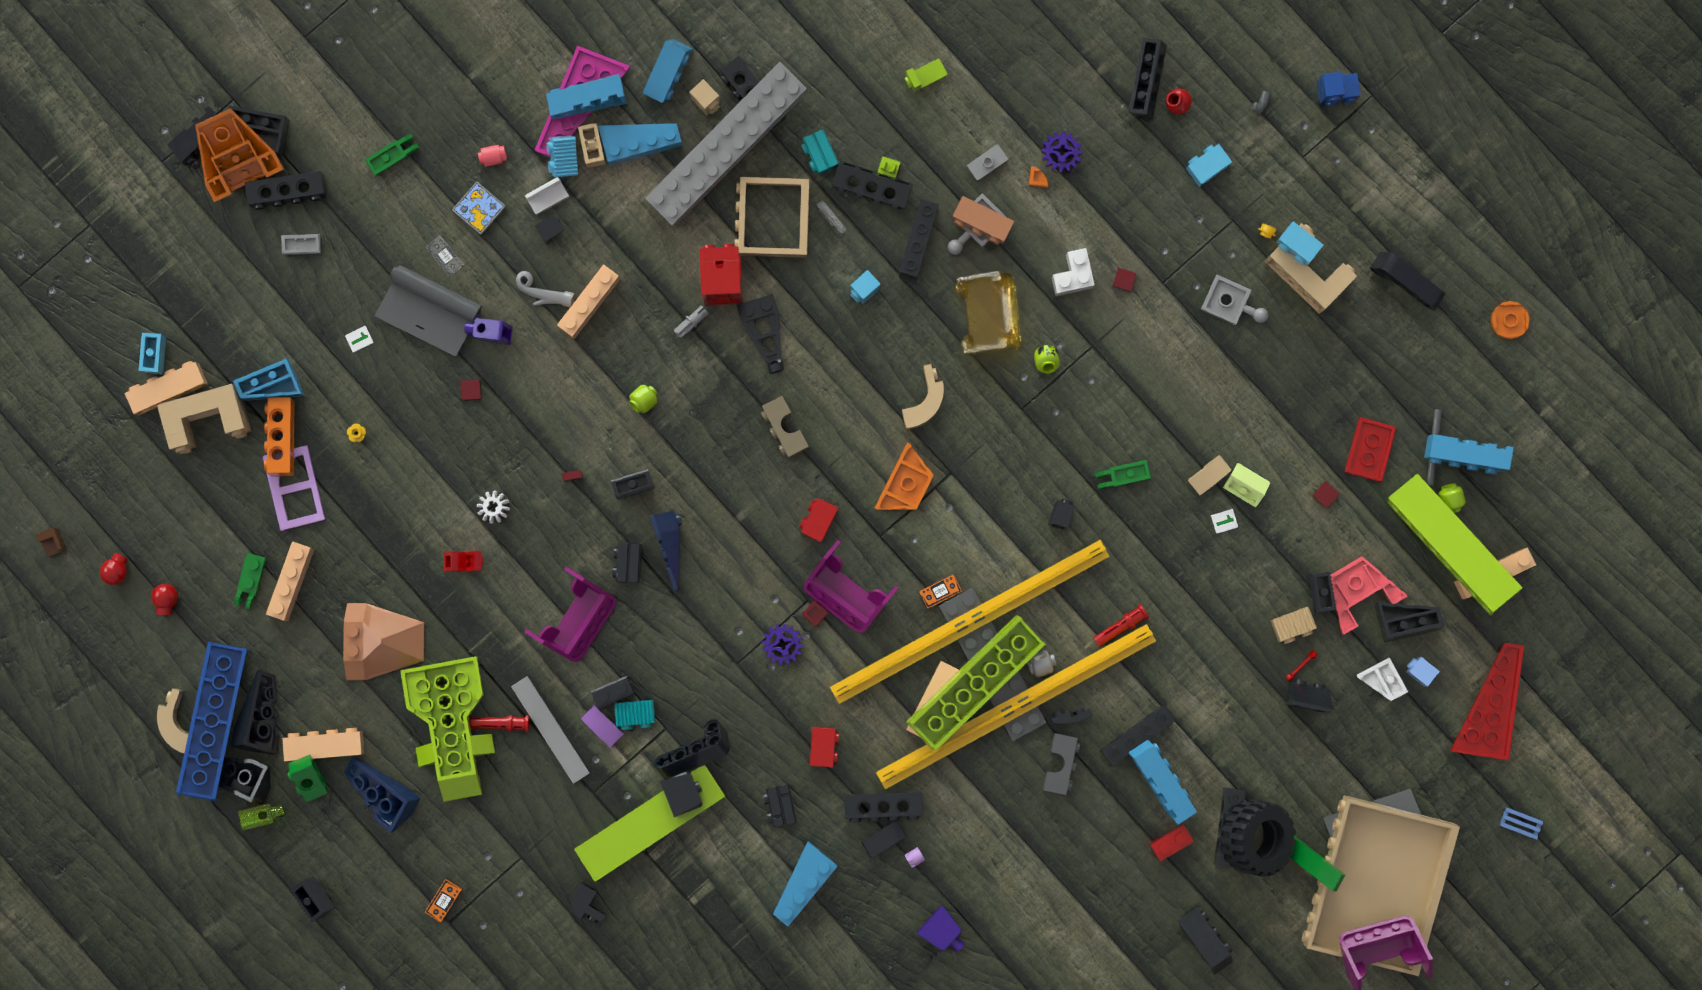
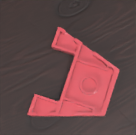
M1362 556L1330 575L1332 577V588H1334L1333 595L1335 597L1333 599H1335L1334 603H1336V613L1342 635L1358 627L1349 608L1378 590H1383L1390 604H1396L1408 597L1404 591H1401L1391 580L1387 579Z

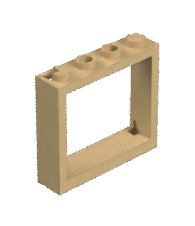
M740 177V182H737L736 193L740 194V201H736V213H739V220H735V231L739 232L738 239H735V247H739V256L807 258L809 179ZM746 185L801 186L799 249L744 247Z

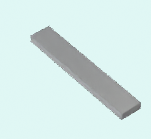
M526 676L512 685L513 691L572 783L574 784L590 774L529 677Z

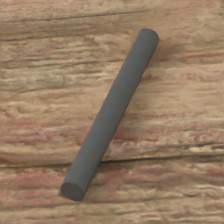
M1434 409L1432 435H1439L1442 410ZM1430 459L1426 483L1428 486H1434L1436 464L1430 463Z

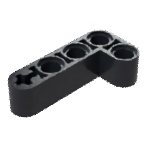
M1380 252L1370 266L1371 271L1375 274L1389 278L1417 301L1433 311L1445 296L1441 289L1391 252Z
M711 719L704 725L705 737L660 755L654 761V767L664 779L720 759L726 756L730 749L728 733L717 719Z

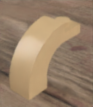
M931 364L923 366L928 387L927 397L920 405L902 410L906 430L917 428L927 423L935 416L942 403L944 393L943 381L935 383L938 376L936 368L932 369Z
M172 688V691H169L166 697L167 706H158L157 723L164 740L175 750L185 753L189 733L180 727L177 720V710L184 691Z

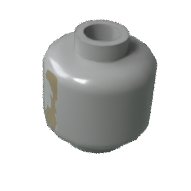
M1047 650L1037 652L1027 664L1031 675L1034 674L1037 678L1053 673V666L1056 665L1053 654L1049 655Z

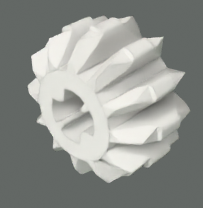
M493 491L492 497L489 492H486L487 499L479 498L484 503L477 504V507L483 508L478 514H485L483 516L484 521L490 517L489 521L491 524L494 523L495 518L500 523V515L504 518L507 517L503 511H510L509 507L504 506L509 503V500L502 501L504 494L501 493L497 497V491ZM491 503L498 504L495 512L489 510Z

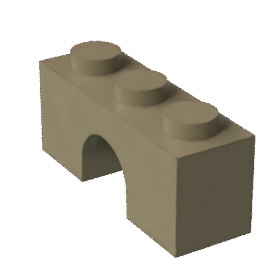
M783 396L762 406L764 411L761 414L765 422H770L772 428L769 430L774 439H779L781 445L778 447L783 456L787 455L788 458H791L809 448L800 430L794 433H787L782 429L781 423L783 419L791 415V411Z

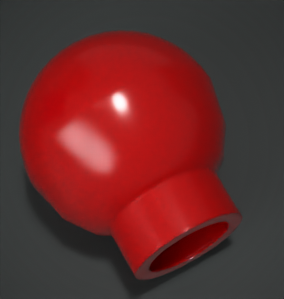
M1177 88L1167 94L1165 103L1171 113L1181 115L1190 109L1192 99L1186 90Z
M113 553L112 558L105 561L100 567L101 579L108 585L122 583L126 578L127 569L125 565L128 559L120 554Z
M160 584L153 589L151 599L156 607V614L172 615V608L178 601V592L172 585Z

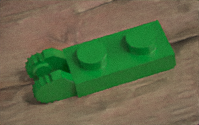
M412 134L398 141L395 140L365 159L375 177L406 159L408 155L413 154L420 148L418 144H415L406 150L402 149V145L409 143L413 139Z
M1147 460L1109 468V470L1094 473L1095 477L1098 478L1109 474L1112 481L1098 484V489L1151 479Z
M250 553L246 554L237 587L238 592L234 601L235 606L241 604L243 593L246 592L250 593L246 601V608H252L267 558Z

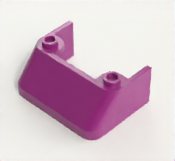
M837 540L804 583V590L855 632L863 633L899 587L895 586L888 595L879 589H874L870 594L839 571L843 564L840 557L834 554V551L841 543Z
M566 567L564 570L576 577L571 584V591L576 595L575 600L557 628L551 625L546 626L542 629L539 636L528 629L525 630V633L568 660L578 662L583 658L615 608L616 598Z
M1409 916L1393 918L1346 931L1340 935V949L1346 974L1353 990H1361L1362 980L1366 976L1365 965L1401 956L1403 962L1407 965L1422 964L1428 979L1432 978L1433 958L1414 920Z

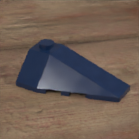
M674 511L650 516L657 540L661 545L664 561H666L673 589L676 592L679 591V526L682 525L679 514L675 515Z
M355 756L352 757L344 772L355 790L359 791L365 799V805L370 807L375 814L373 816L375 820L390 833H393L413 814L421 799L406 786Z

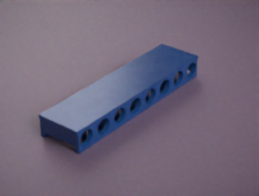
M208 641L177 785V795L210 801L216 800L247 653L246 648Z

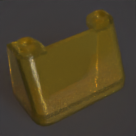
M995 271L957 278L956 291L961 297L965 298L969 335H966L964 340H962L964 353L975 354L1019 349L1021 338L1015 281L1012 274Z

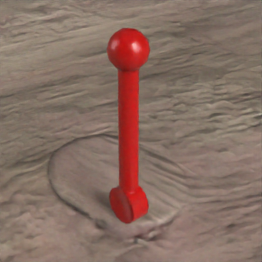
M1311 651L1309 653V657L1305 659L1291 674H1288L1286 676V680L1292 681L1293 677L1311 659H1315L1317 657V653L1315 651Z

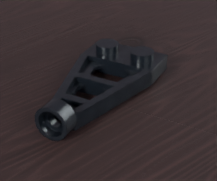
M773 294L736 305L742 325L766 362L769 374L783 371L779 313ZM768 317L771 329L768 333L761 335L754 328L753 322L754 320ZM772 337L775 350L767 353L761 344V340Z

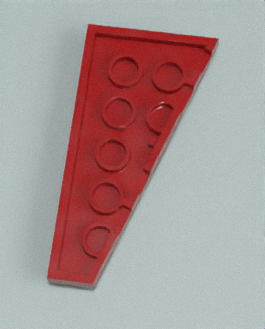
M1503 643L1450 752L1509 760L1524 651L1523 645Z

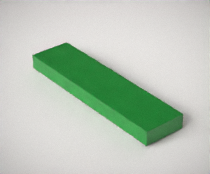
M1294 835L1296 844L1293 845L1292 850L1294 852L1290 858L1330 890L1337 892L1345 874Z

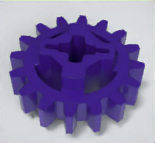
M1062 131L1061 135L1054 132V138L1051 136L1047 137L1049 143L1043 142V146L1046 148L1041 149V153L1045 154L1042 160L1048 161L1046 167L1053 166V172L1056 168L1059 169V173H1062L1063 169L1069 172L1070 166L1075 169V162L1080 163L1081 161L1078 156H1081L1083 151L1078 149L1081 148L1082 144H1076L1078 138L1072 139V133L1065 136L1064 131ZM1059 141L1058 145L1050 147L1054 142ZM1066 141L1069 142L1073 146V148L1069 147ZM1060 148H1062L1063 151L1066 152L1064 153V156H1060ZM1051 157H1054L1057 160V163L1054 162L1051 159ZM1073 157V159L1070 162L1065 164V160L1067 158Z
M785 623L782 628L776 624L775 630L769 628L771 633L769 635L764 634L767 641H762V644L766 645L762 650L768 651L766 658L773 657L772 663L779 660V665H782L783 661H786L788 665L790 664L789 659L792 658L796 661L795 655H801L798 649L803 648V645L799 644V641L803 640V638L797 637L799 631L793 632V626L787 629ZM782 631L790 633L793 638H786ZM776 634L777 639L775 643L770 644L772 636ZM780 639H783L784 642L792 641L785 646V650H782L781 647L774 648V646L780 643ZM796 644L794 652L789 655V648ZM778 650L782 653L783 657L774 655L772 651Z

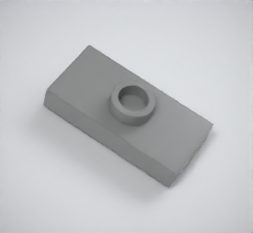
M997 144L966 167L978 182L1009 159Z
M320 234L281 235L282 255L321 254Z

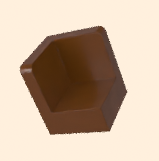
M52 528L36 534L38 542L43 543L48 557L67 551L59 529Z

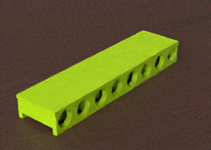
M1418 474L1388 497V504L1490 616L1522 589L1521 585Z
M1016 615L917 710L906 723L932 750H937L1046 644L1040 640L1020 616Z
M705 765L691 772L694 781H699L702 788L700 796L703 804L701 807L674 818L666 795L662 791L574 849L595 882L725 797Z

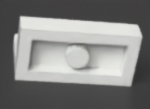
M557 177L526 194L525 197L537 216L569 198V195Z

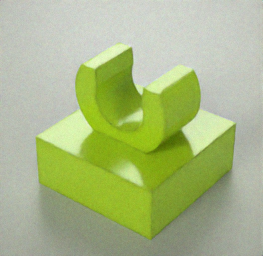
M882 157L878 172L896 178L901 162Z

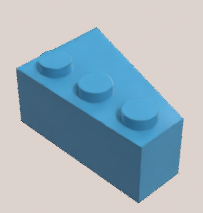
M675 39L665 41L643 90V94L661 103L667 102V100L670 101L674 94L673 88L679 82L682 76L681 72L688 63L693 48Z

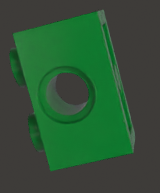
M311 755L289 763L290 771L287 774L291 783L295 782V788L299 797L303 796L304 800L309 802L328 794L326 781Z

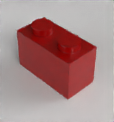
M817 498L816 501L812 500L808 508L810 514L808 518H803L799 528L802 529V534L822 543L838 511V507Z
M812 727L810 766L833 767V763L837 764L838 752H834V745L839 743V733L835 732L836 728Z
M1180 824L1150 842L1149 846L1158 861L1161 862L1194 841L1186 827Z

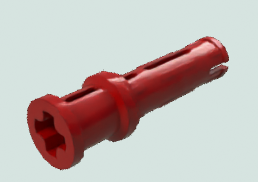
M1139 604L1138 608L1132 612L1125 613L1124 618L1094 636L1093 638L1098 646L1101 647L1128 628L1134 629L1136 624L1144 619L1148 620L1149 616L1142 605Z
M509 715L503 718L471 717L470 727L471 729H507L509 732H513V730L529 732L530 716L514 717Z

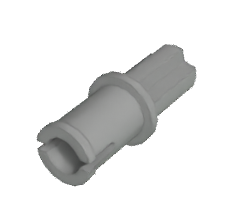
M700 305L697 310L690 316H686V319L674 329L675 334L679 338L684 337L691 329L697 328V324L709 315L708 312Z

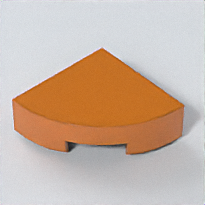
M1031 166L1029 186L1048 188V181L1044 173L1039 168Z

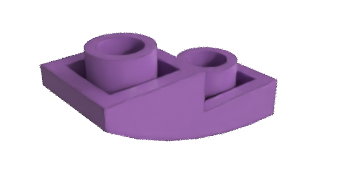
M595 705L581 718L609 747L624 734Z

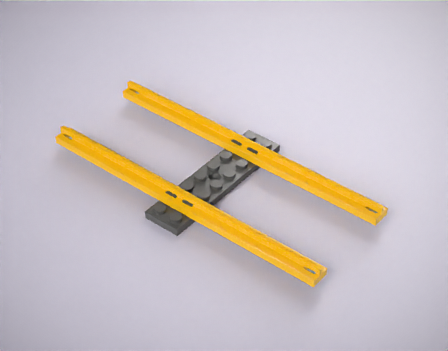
M1101 540L983 604H981L972 587L939 605L948 623L834 684L830 688L840 704L956 640L969 661L997 634L991 622L992 620L1110 556ZM1146 624L1029 689L1018 671L990 698L994 708L963 724L937 750H932L926 744L877 771L876 773L881 783L887 789L1004 725L1012 741L1044 725L1046 721L1038 708L1040 704L1156 642L1152 631H1150Z

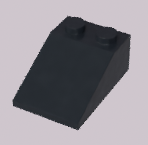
M1295 679V682H1289L1285 705L1321 713H1332L1330 690L1325 689V685L1314 683V686L1306 685L1307 681Z

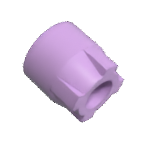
M918 847L904 855L912 868L925 861Z

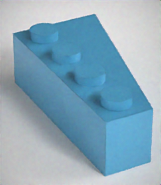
M620 74L580 85H571L562 90L560 88L550 90V93L546 94L552 120L627 104Z
M677 123L598 126L609 166L683 146Z
M1146 740L1131 750L1129 754L1166 813L1179 825L1197 813V811L1190 802V796L1186 790L1182 789L1179 785L1181 782L1176 774H1172L1169 770L1171 766L1165 758L1162 759L1159 755L1162 752L1158 745Z

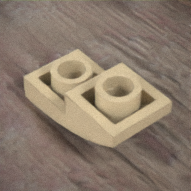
M1218 455L1206 464L1202 470L1189 478L1188 481L1198 494L1202 495L1232 469Z

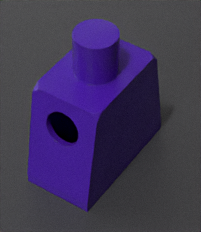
M475 318L474 323L466 322L464 331L465 334H472V337L479 341L510 345L513 326L504 321Z
M943 905L917 931L918 935L943 951L950 946L958 952L965 945L957 937L962 930Z

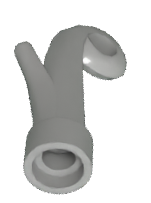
M522 271L517 274V287L523 293L541 299L534 302V306L560 304L565 307H571L573 305L575 293L530 287L533 282L530 272ZM524 276L528 279L525 285L522 282Z

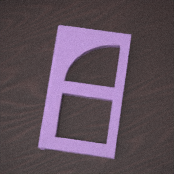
M307 445L294 448V459L301 455L304 456L309 480L280 487L281 476L271 477L267 474L280 531L326 520ZM283 452L276 453L275 460L281 459ZM267 455L263 456V461L267 460ZM311 488L317 514L288 521L282 495Z

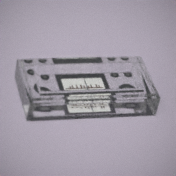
M824 201L818 203L817 209L842 237L846 233V227Z
M441 235L425 246L449 277L464 266Z

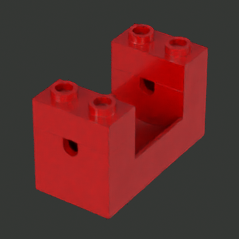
M724 244L723 247L715 248V245H704V248H699L701 295L704 304L727 305L743 303L742 266L739 247H735V244Z

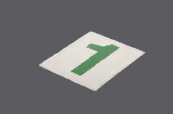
M366 326L345 335L352 352L374 343Z
M1233 509L1211 515L1216 534L1238 527Z

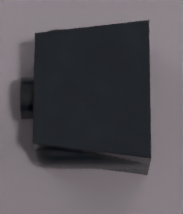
M684 771L660 781L674 818L702 806L703 801L700 796L702 788L699 781H694L690 771Z

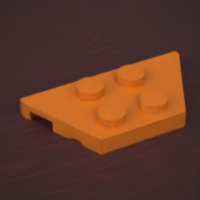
M907 442L874 509L917 510L934 475L910 443Z

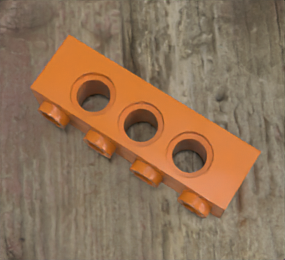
M291 397L268 398V403H265L267 422H265L264 430L265 434H267V441L264 442L265 453L267 452V460L264 461V470L271 477L294 476L295 401ZM283 414V419L280 422H275L276 416ZM278 433H283V438L280 441H275V436ZM283 452L282 458L275 460V454Z

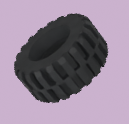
M1248 800L1240 803L1238 807L1231 811L1232 814L1227 816L1225 820L1227 821L1226 825H1223L1222 831L1224 833L1221 836V842L1224 844L1222 847L1223 853L1226 854L1225 857L1228 863H1231V866L1235 870H1239V872L1261 877L1272 876L1282 870L1283 865H1287L1290 861L1288 858L1293 855V845L1296 844L1294 839L1296 831L1292 826L1294 825L1293 820L1289 817V813L1278 804L1260 800ZM1262 824L1263 841L1256 852L1254 836L1257 828Z

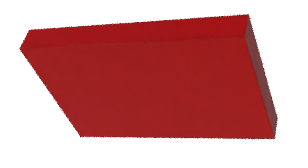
M1359 417L1344 473L1381 483L1397 427Z

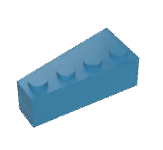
M1433 434L1427 437L1424 458L1430 459V463L1434 464L1446 462L1450 467L1460 468V465L1467 466V470L1470 471L1483 469L1486 474L1497 475V472L1510 470L1514 447L1506 446L1505 448L1498 449L1496 448L1497 444L1482 443L1478 445L1477 441L1463 440V442H1460L1459 438Z
M807 841L773 913L786 926L791 924L838 867L835 862L810 841Z

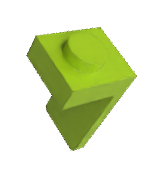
M936 59L915 71L913 68L907 70L904 80L908 88H912L916 92L946 77L947 72L940 59Z

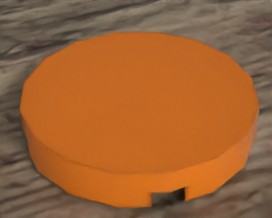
M1508 301L1503 302L1494 309L1490 322L1492 329L1498 336L1511 340L1525 333L1529 327L1530 318L1528 311L1521 304Z

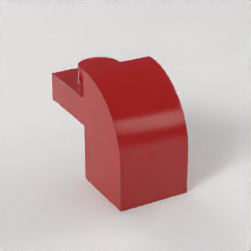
M482 551L444 552V572H478L482 570L484 562Z

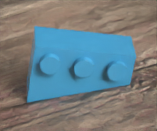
M288 359L233 381L240 399L244 401L305 396L293 365Z

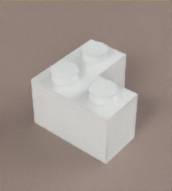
M1087 249L1067 252L1066 258L1069 271L1052 276L1055 296L1088 290L1094 287Z

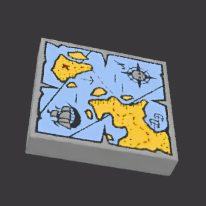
M476 182L452 211L482 235L506 206L480 183Z

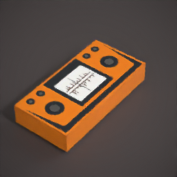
M954 574L919 591L927 609L962 592Z
M445 879L425 913L442 922L462 891V888Z

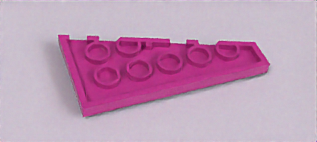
M577 46L560 89L620 74L622 79L631 67ZM593 111L552 120L549 114L535 152L550 157L546 147L549 137L573 136L578 127L586 121Z

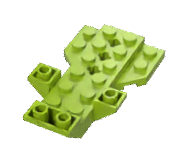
M478 657L400 670L406 708L429 724L432 743L416 748L418 766L435 765L437 780L444 802L482 795L475 756L494 754L495 749L492 734L473 736L471 734L469 715L484 695ZM442 678L447 681L444 688L438 686ZM445 697L450 700L447 707L441 705ZM448 716L453 719L450 726L444 723Z

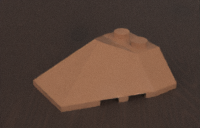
M347 603L344 618L343 647L346 680H369L424 661V622L368 603Z

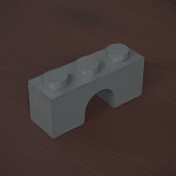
M1053 734L1050 752L1057 753L1062 757L1063 766L1057 772L1046 771L1042 790L1066 795L1067 791H1071L1073 781L1069 779L1071 772L1074 773L1076 768V761L1073 760L1075 753L1078 754L1080 742H1077L1078 738Z

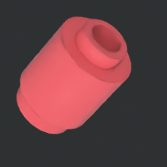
M504 145L481 148V152L478 153L480 164L484 163L485 167L502 164L503 161H507Z

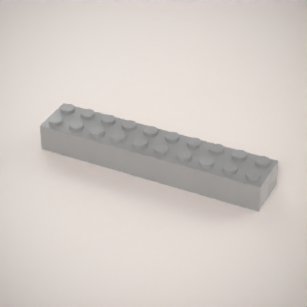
M779 62L645 199L672 226H676L809 90Z

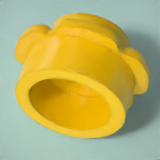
M1262 223L1261 228H1258L1261 231L1260 235L1271 239V236H1276L1275 232L1277 229L1270 225Z
M353 424L352 427L347 429L350 441L361 442L365 438L366 430L360 424Z

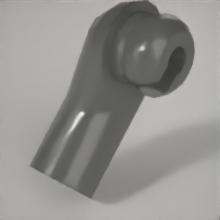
M1262 91L1259 102L1252 104L1251 111L1257 115L1262 114L1268 106L1271 93Z

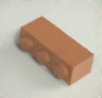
M962 196L952 216V220L955 221L954 224L962 228L966 226L972 229L971 232L978 236L983 234L989 237L988 240L996 245H999V243L1004 244L1014 223L1013 220Z

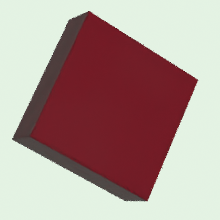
M1118 268L1112 287L1131 292L1137 273Z
M480 380L460 381L461 400L481 399Z
M580 470L565 472L562 474V479L564 482L583 479V473Z
M1325 481L1312 496L1323 507L1328 508L1340 494Z
M815 600L802 613L815 627L828 614Z

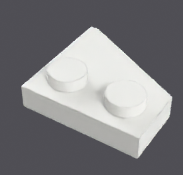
M1390 658L1357 674L1360 680L1390 701L1408 692Z

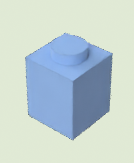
M1422 657L1413 658L1408 663L1407 667L1409 669L1406 671L1424 687H1428L1440 672Z

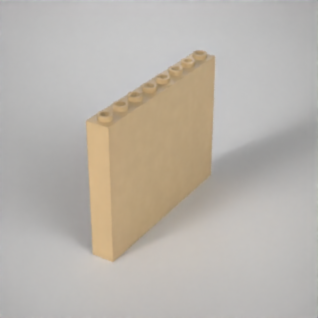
M1344 795L1343 799L1338 803L1339 814L1338 818L1334 819L1332 826L1334 832L1333 836L1328 840L1327 848L1329 851L1327 856H1324V859L1344 873L1345 877L1337 892L1330 890L1317 880V886L1319 887L1317 893L1313 895L1312 904L1314 906L1312 912H1309L1307 917V923L1309 924L1307 931L1304 930L1302 935L1303 945L1307 949L1342 957L1339 938L1342 933L1393 918L1409 916L1414 920L1427 946L1460 827L1452 822ZM1401 956L1371 964L1419 976L1422 964L1407 965L1403 962Z

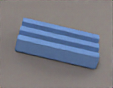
M1506 807L1499 826L1537 840V835L1541 830L1540 827L1543 821ZM1508 813L1537 823L1536 827L1509 817ZM1508 820L1534 830L1533 834L1506 824L1505 821Z

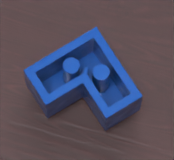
M1342 71L1322 74L1317 81L1320 104L1333 106L1341 101L1349 104L1356 102V99L1361 96L1357 73L1342 75Z

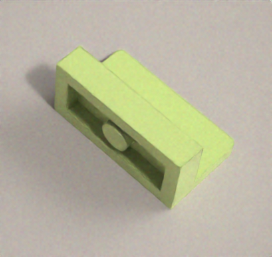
M1237 463L1223 488L1252 506L1257 507L1264 497L1270 482Z

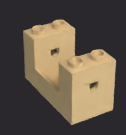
M1302 223L1299 225L1315 237L1314 231L1308 225H1303ZM1279 247L1264 261L1319 314L1357 277L1353 267L1342 263L1323 281L1309 266L1297 263L1294 260L1295 256L1289 252H1283Z
M233 384L157 405L169 450L180 453V455L192 452L191 449L196 448L190 422L220 413L225 434L239 439L246 437L247 433L252 432L244 401L240 399L237 389Z

